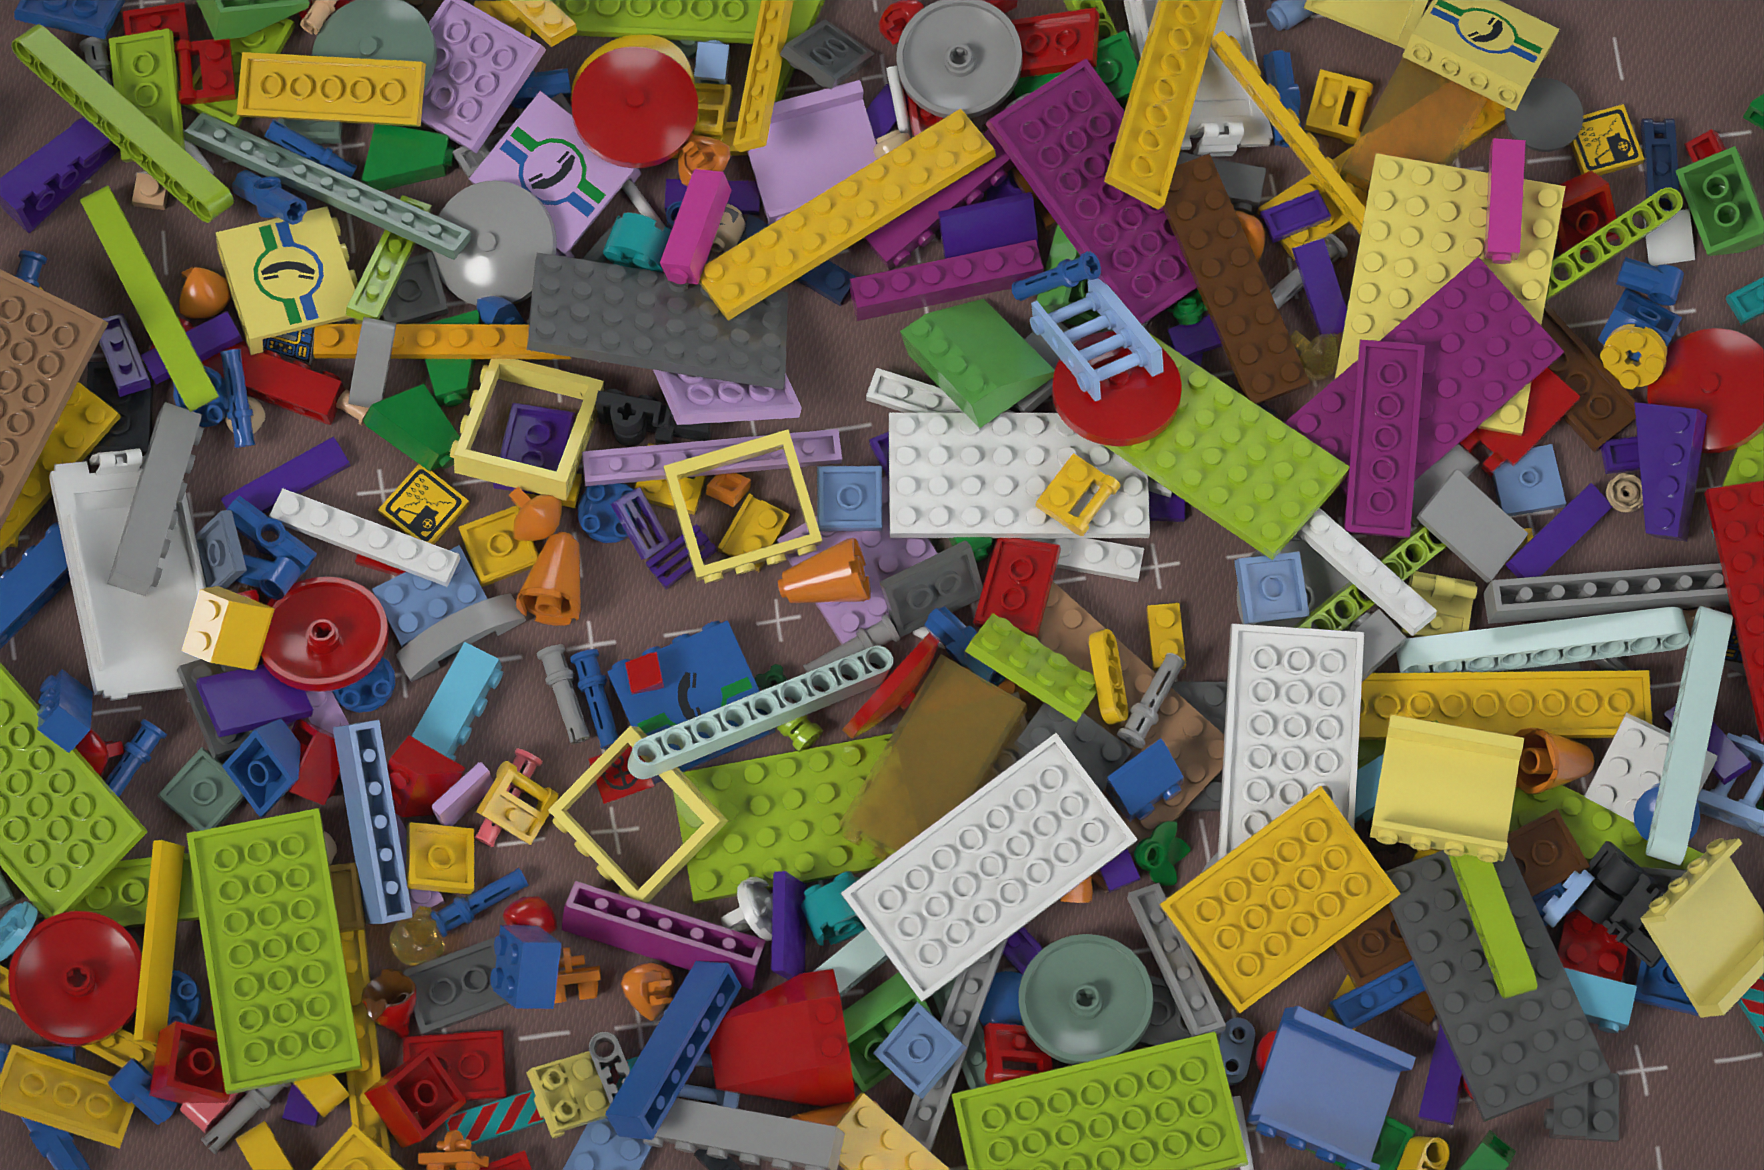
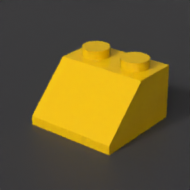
M220 586L200 589L182 651L210 663L256 670L275 608Z

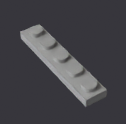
M1156 883L1129 892L1128 902L1191 1037L1216 1032L1217 1034L1225 1031L1226 1024L1189 945L1159 906L1166 899L1160 884Z

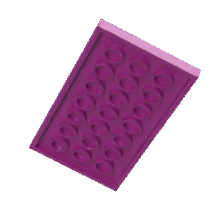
M1084 59L989 119L986 126L1080 256L1087 251H1091L1097 256L1101 266V274L1098 278L1113 290L1141 325H1143L1197 289V286L1163 207L1158 210L1104 182L1125 111L1088 60Z
M1479 257L1474 259L1380 340L1425 345L1414 482L1564 353L1561 347ZM1358 360L1284 422L1348 466L1350 462ZM1348 476L1338 486L1346 496Z

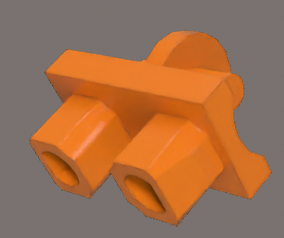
M570 947L563 948L564 957L559 959V968L565 967V970H558L554 1004L566 1002L565 985L578 983L580 1000L597 998L598 980H601L600 965L573 969V966L585 965V956H571Z
M459 1130L448 1131L445 1139L437 1142V1149L439 1151L445 1150V1152L418 1153V1164L426 1166V1170H450L452 1168H456V1170H479V1167H488L489 1157L477 1156L473 1151H464L471 1149L470 1139L464 1140Z

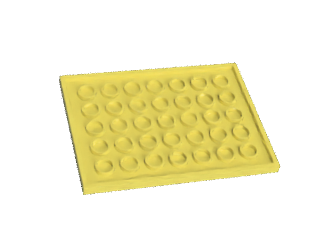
M1376 153L1335 379L1358 360L1360 339L1380 341L1477 257L1486 264L1541 325L1565 186L1524 179L1520 254L1517 260H1512L1510 264L1492 263V259L1484 258L1489 173ZM1531 382L1478 428L1521 436Z

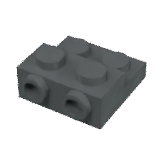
M1610 1073L1608 1076L1550 1097L1549 1109L1544 1111V1128L1549 1129V1138L1601 1142L1619 1141V1073Z

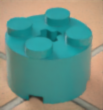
M629 212L624 213L622 218L618 215L603 253L613 263L612 265L663 272L660 261L671 230L666 226L663 231L655 227L657 221L644 215Z
M851 871L839 874L834 878V882L823 887L821 884L814 885L803 893L806 899L802 902L800 908L819 945H824L823 940L827 939L831 945L837 944L865 930L862 921L841 895L844 890L860 879L854 877Z

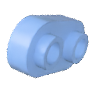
M1586 870L1581 874L1574 871L1562 885L1567 890L1560 899L1553 895L1543 907L1542 911L1546 913L1543 920L1554 928L1595 877Z
M1233 1018L1225 1023V1031L1222 1032L1219 1042L1229 1085H1236L1245 1078L1251 1059L1255 1030L1252 1024L1243 1018ZM1234 1029H1241L1244 1032V1038L1241 1040L1235 1039L1232 1031ZM1228 1061L1235 1062L1238 1066L1237 1071H1228L1226 1063Z

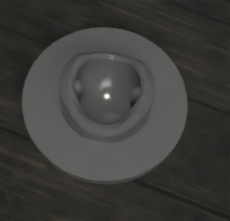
M1534 78L1528 85L1517 110L1514 111L1505 106L1504 116L1506 126L1515 140H1526L1525 147L1534 151L1552 152L1560 150L1573 142L1582 127L1584 114L1578 96L1566 84L1551 78Z

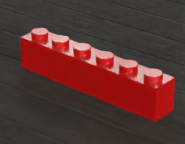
M179 318L185 332L193 329V325L190 322ZM241 341L223 350L241 349L242 367L248 396L331 426L338 410L336 403L345 391L343 383L337 375L327 371H323L322 374L312 371L307 364L294 360L292 363L284 361L280 355L270 350H264L263 353L251 355L245 341ZM154 343L152 344L150 350L156 348ZM220 352L201 362L203 366L210 367L218 372L224 379Z

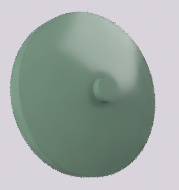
M355 0L338 9L324 23L314 42L312 56L424 62L426 64L425 89L436 66L437 46L429 24L422 14L410 4L402 0Z
M1072 935L1046 946L1029 963L1020 983L1019 1009L1026 1032L1043 1052L1056 1060L1076 1065L1130 1051L1143 1037L1150 1023L1153 1012V990L1146 968L1129 948L1113 939L1100 935Z

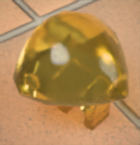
M1295 330L1290 338L1294 347L1301 352L1299 358L1309 381L1324 379L1334 373L1337 368L1340 352L1337 334H1320L1310 342Z
M419 906L412 915L413 918L399 920L390 933V948L403 964L416 966L443 955L445 945L434 930L437 925L436 920L428 919L429 914L432 912L431 907Z

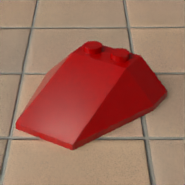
M834 969L799 974L727 1011L709 1042L716 1090L819 1107L855 1101L851 1059Z

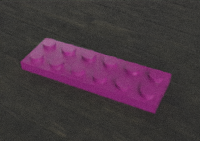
M1362 339L1359 341L1344 530L1348 533L1398 538L1410 537L1425 345Z

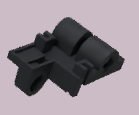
M608 389L607 392L598 390L595 403L599 423L613 425L615 438L623 446L634 447L639 445L644 440L646 432L656 433L655 443L664 441L666 444H672L673 437L695 441L710 440L711 423L677 425L669 405H662V402L657 401L655 397L639 395L637 398L626 396L623 391Z
M1606 841L1589 862L1590 867L1585 869L1595 879L1577 899L1575 905L1589 919L1605 926L1610 935H1618L1616 937L1618 942L1624 943L1648 966L1654 968L1663 955L1640 918L1650 909V903L1663 896L1669 889L1657 888L1659 883L1612 842Z

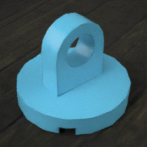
M28 901L23 902V904L14 905L0 919V961L7 958L10 954L13 955L29 931L35 927L33 924L38 911Z

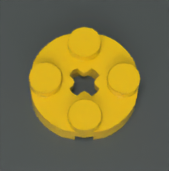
M1627 324L1616 328L1608 336L1600 357L1604 368L1613 375L1623 388L1634 389L1647 386L1656 381L1662 374L1666 365L1667 347L1661 336L1653 329L1648 327L1642 329L1634 327L1635 324ZM1628 350H1631L1633 353H1641L1638 362L1629 359Z

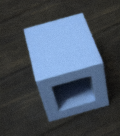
M709 40L706 43L698 42L694 71L695 83L727 84L730 62L729 45L717 40Z

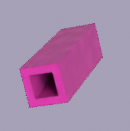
M1493 138L1490 145L1484 258L1492 259V263L1510 264L1512 260H1517L1520 254L1526 140Z
M694 169L660 261L668 281L676 284L699 283L732 191L724 172Z

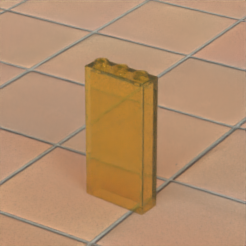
M1403 57L1342 166L1340 177L1344 182L1349 181L1355 188L1368 194L1376 153L1453 167L1489 98Z
M940 655L841 819L839 826L841 830L845 831L842 836L857 846L861 842L873 848L871 854L885 861L980 790L1026 713L1027 704L945 656Z

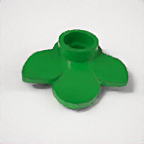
M1198 288L1165 309V311L1173 312V316L1178 319V323L1181 325L1198 323L1203 318L1202 313L1207 310Z
M1164 821L1158 824L1150 837L1144 838L1138 843L1134 853L1135 862L1138 867L1147 870L1151 880L1163 886H1171L1177 883V875L1173 865L1191 851L1190 847L1182 839L1175 837L1177 832V822Z

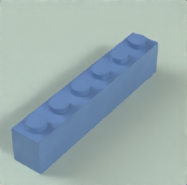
M379 720L333 727L366 924H384L413 918Z

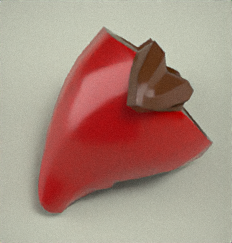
M382 969V974L363 988L362 1002L368 1015L378 1025L388 1028L400 1038L407 1037L410 1032V1015L416 1005V985L412 979L405 976L400 970Z

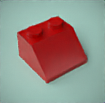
M1593 171L1586 172L1559 184L1565 186L1555 243L1560 255L1617 219L1609 183ZM1613 232L1606 234L1608 243L1619 238ZM1581 250L1580 255L1589 252V250Z
M299 719L295 721L291 730L301 744L299 779L288 791L324 806L327 799L331 798L336 790V779L340 773L334 734L304 719Z
M408 735L391 756L387 765L395 813L401 817L435 815L432 805L462 778L466 768Z
M178 1021L160 1030L150 1096L177 1103H227L230 1094L227 1095L225 1092L217 1032Z
M430 1047L387 1073L364 1092L401 1148L424 1140L467 1103Z

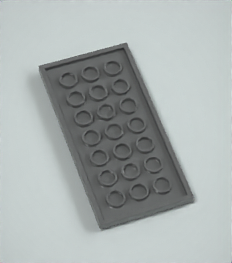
M537 253L526 350L783 390L786 372L788 292L776 291L728 321L700 283L676 284L668 281L666 274L663 272Z
M1507 846L1504 861L1497 860L1493 862V865L1534 970L1537 989L1503 999L1499 993L1449 857L1444 853V850L1385 871L1386 875L1400 892V895L1389 902L1388 905L1483 1122L1610 1074L1609 1067L1509 846Z

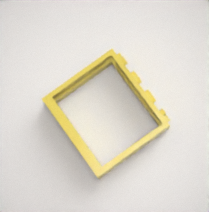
M491 359L489 366L484 365L482 368L479 390H474L470 400V408L472 409L470 414L463 416L460 426L461 437L459 441L454 440L451 447L450 457L454 458L455 473L513 488L519 487L521 490L541 495H551L557 499L567 501L582 460V452L587 447L598 417L595 402L598 390L604 391V381L517 359ZM498 379L583 400L557 472L471 450Z
M789 429L664 466L665 477L697 581L704 579L705 584L713 581L717 582L724 579V573L735 570L736 575L744 574L755 570L754 564L765 561L768 566L786 561L785 555L798 552L799 557L805 556L808 553L817 551L816 546L822 544L820 531ZM783 449L809 535L703 565L678 480Z
M629 726L548 811L555 817L552 820L554 825L563 833L569 832L576 840L574 843L575 847L584 856H591L599 864L596 867L598 872L608 881L613 879L621 888L619 890L620 895L648 903L728 820L678 767L659 774L704 823L639 888L567 812L574 802L630 745L633 747L637 741L647 737L640 727ZM640 755L646 762H652L649 757Z

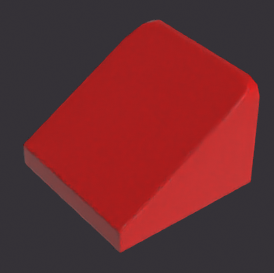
M1713 129L1684 144L1693 163L1726 150L1719 134Z
M657 652L625 662L632 695L664 688Z

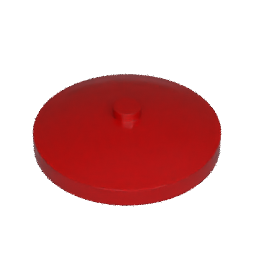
M646 47L618 48L597 57L580 74L572 94V119L581 141L600 159L620 167L646 168L671 159L689 142L697 123L698 96L695 85L687 71L670 56Z
M1711 328L1689 333L1667 347L1664 370L1656 381L1648 385V404L1692 408L1705 413L1707 420L1701 453H1720L1738 448L1752 440L1764 429V349L1750 337L1729 329Z
M1114 331L1096 333L1079 340L1073 345L1080 351L1117 334ZM1121 346L1087 362L1095 370L1130 355L1132 352L1128 347L1124 348ZM1162 348L1164 372L1152 377L1144 366L1140 367L1139 365L1100 381L1101 399L1095 402L1087 391L1083 392L1080 389L1076 377L1063 361L1059 359L1053 375V402L1064 423L1075 433L1089 441L1107 446L1139 444L1159 435L1175 418L1179 409L1182 392L1179 370L1170 355Z
M338 577L305 579L294 583L283 599H271L267 606L275 609L260 658L266 669L276 679L288 686L313 692L340 689L359 681L369 674L384 655L389 635L385 611L376 596L356 582Z
M929 632L860 708L842 731L853 739L879 724L898 707L905 710L916 698L917 695L912 691L917 687L927 671L940 640Z
M70 911L54 915L32 928L13 954L8 974V987L12 1004L27 1027L38 1036L50 1042L65 1046H86L101 1042L125 1027L137 1011L142 953L129 932L111 918L88 911Z

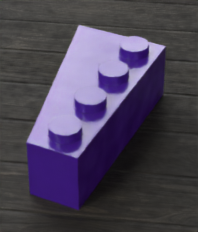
M85 117L80 118L71 127L0 178V205L29 234L119 152L120 148Z
M1634 402L1646 534L1660 539L1687 542L1707 415L1698 409Z

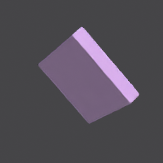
M478 762L432 805L440 825L453 826L489 791L493 784V779L489 770L481 762Z

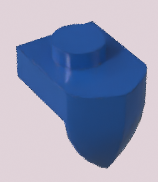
M486 296L477 299V310L485 324H525L524 319L514 304L499 296Z

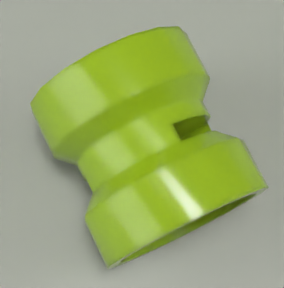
M808 714L777 727V730L784 737H789L793 741L792 745L799 753L802 750L808 749L823 733V730L817 723H811L807 719Z

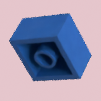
M500 925L499 935L496 936L494 941V951L497 955L496 966L492 969L490 976L493 991L514 1008L554 1009L561 942L539 926Z

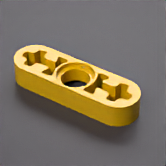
M1109 629L1091 633L1089 636V648L1102 718L1109 725L1125 721L1128 718L1129 711L1116 638Z

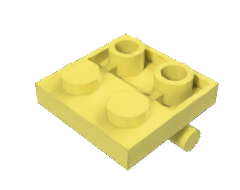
M1415 571L1409 577L1408 586L1435 608L1437 613L1431 622L1413 636L1403 627L1401 632L1404 636L1414 638L1469 631L1473 599L1476 598L1477 594L1476 582Z
M589 1051L533 1067L526 1072L536 1096L533 1100L540 1118H545L552 1139L564 1135L566 1130L607 1118L605 1113L610 1106V1102Z

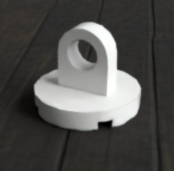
M750 877L740 883L737 890L740 907L723 916L721 919L723 927L741 933L752 929L760 938L772 941L773 893L770 894L764 888L769 886L766 881L759 877Z

